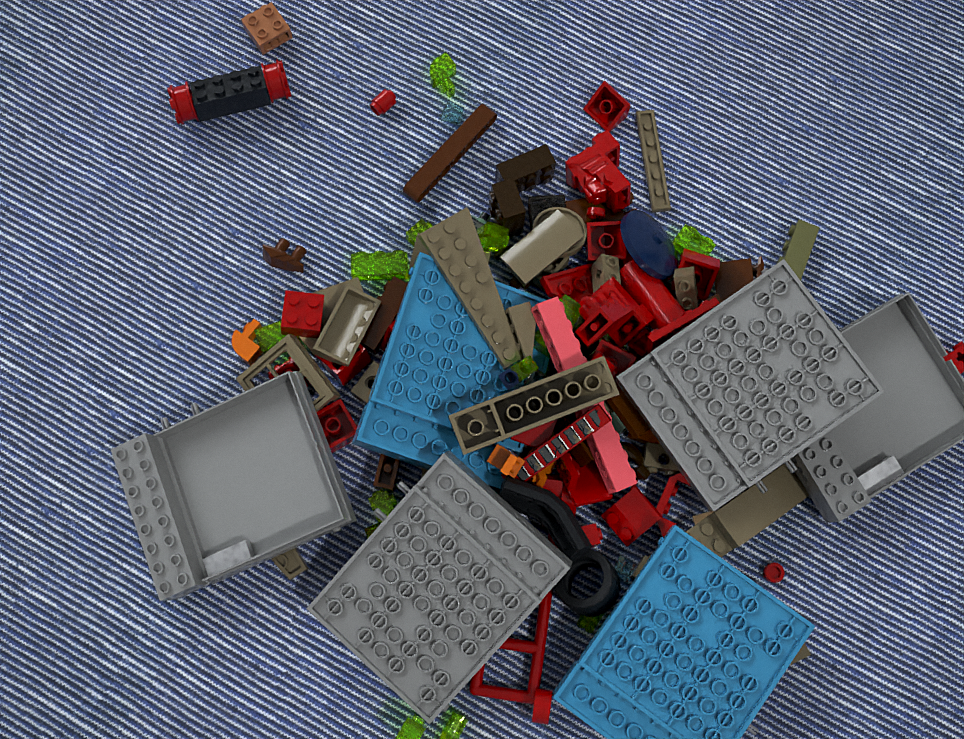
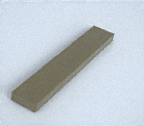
M654 110L636 111L635 116L652 213L670 211L671 206Z

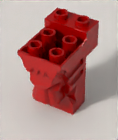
M608 130L595 135L592 138L591 147L585 148L581 153L565 161L566 184L574 189L578 188L579 192H583L587 201L593 203V205L605 202L607 207L616 214L630 205L631 183L617 168L619 167L620 144Z
M612 277L592 295L586 296L580 301L581 307L578 312L585 322L575 333L587 346L609 334L618 346L622 348L650 324L655 317L643 304L638 305L621 284Z

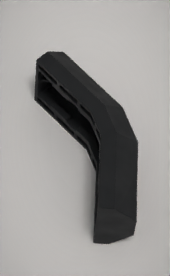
M506 475L498 495L518 513L535 518L549 532L557 548L572 562L586 554L593 547L570 507L553 492Z

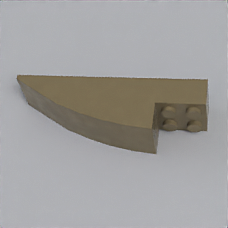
M605 356L448 415L461 452L463 455H466L617 396L619 391Z
M782 464L761 479L768 489L767 492L762 494L757 486L753 484L685 532L719 557H723L779 519L807 498L809 494L796 472L791 473L787 466Z

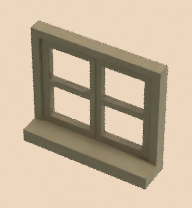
M291 334L286 335L236 378L242 388L247 391L256 387L252 379L266 367L274 377L279 376L271 363L287 351L299 367L300 371L298 372L302 373L303 378L306 377L320 395L313 401L316 412L330 401H336L341 397L299 339Z

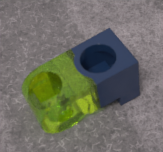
M529 355L505 370L498 377L506 389L510 390L539 369V367Z

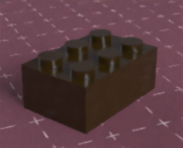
M547 144L497 164L495 182L498 183L513 178L519 193L525 190L530 191L536 185L549 183L553 179L556 161Z
M511 178L492 184L491 192H489L490 200L488 202L490 207L488 211L491 218H494L496 222L494 224L496 234H500L502 240L523 234L526 211L514 179Z

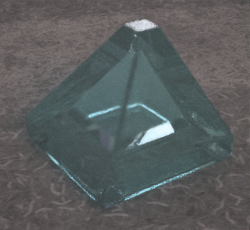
M448 100L439 120L460 124L464 108Z

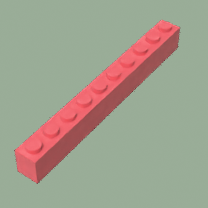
M558 296L538 303L531 308L557 373L588 362L580 350V342L574 336L572 323L567 319L565 307ZM604 401L599 404L611 421L586 438V441L609 494L637 484L636 473L628 462V454L621 446L620 436L612 425V417L607 412ZM597 404L574 412L576 418H579Z

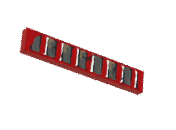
M598 403L522 459L525 462L515 478L524 482L528 481L611 421L610 417ZM503 473L501 474L503 479H505L506 475Z

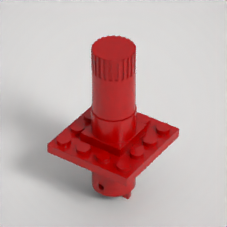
M634 260L628 262L620 270L621 285L638 305L643 304L655 317L649 324L653 331L649 333L647 338L646 356L720 304L715 297L710 301H703L694 310L685 311L661 279H656L647 274Z

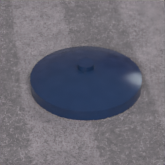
M641 210L630 211L622 218L620 223L621 236L626 249L637 265L647 274L661 280L669 278L674 274L675 269L678 268V256L671 238L661 224L651 215Z

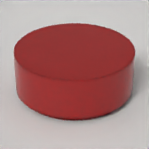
M599 207L587 208L586 216L589 219L601 220L605 218V209Z
M769 563L763 569V576L770 583L780 582L784 578V568L778 563Z

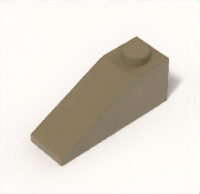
M530 301L505 310L521 355L520 363L522 368L532 363L536 321L531 311L533 306H531Z

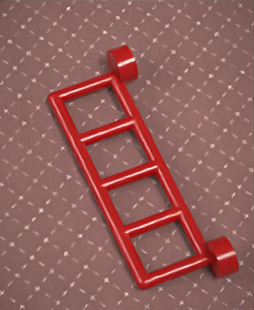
M563 484L561 500L570 507L575 516L576 506ZM548 533V540L555 545L553 539ZM553 588L539 603L534 641L509 637L499 648L532 654L527 691L482 684L485 664L470 679L469 691L472 695L532 704L531 722L545 725L549 723L552 690L541 689L540 684Z

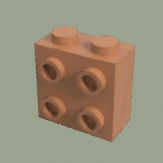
M272 2L261 6L260 9L247 14L241 19L245 31L262 55L293 38L290 27Z

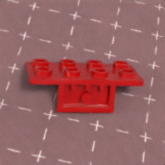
M568 451L556 460L555 467L576 507L612 499L613 495L608 493L594 460L581 467L571 451Z

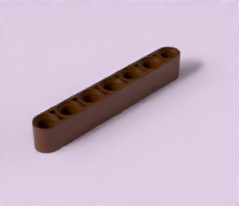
M481 104L405 184L403 193L416 203H419L492 126L498 115L485 104Z

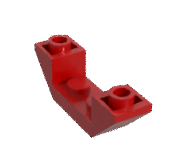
M682 473L669 477L656 507V510L662 516L657 523L663 538L672 525H677L663 518L664 514L668 515L672 504L669 503L671 497H675L680 486L677 483L680 482L691 487Z

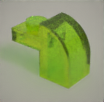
M445 52L434 59L430 65V83L433 89L438 86L443 94L446 93L449 98L455 95V85L450 78L456 75V64Z

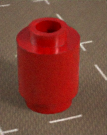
M384 89L371 101V110L378 116L385 114L396 104L395 94L391 90Z

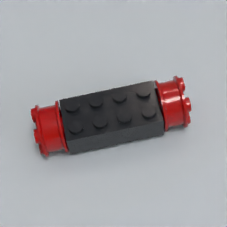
M278 59L276 63L268 65L261 63V66L232 71L223 75H215L202 80L198 79L190 82V85L188 81H185V85L176 87L170 85L167 88L171 98L169 99L172 110L175 109L176 121L184 125L185 121L196 119L202 122L271 105V102L274 103L276 99L286 97L288 100V97H292L282 60L278 61Z

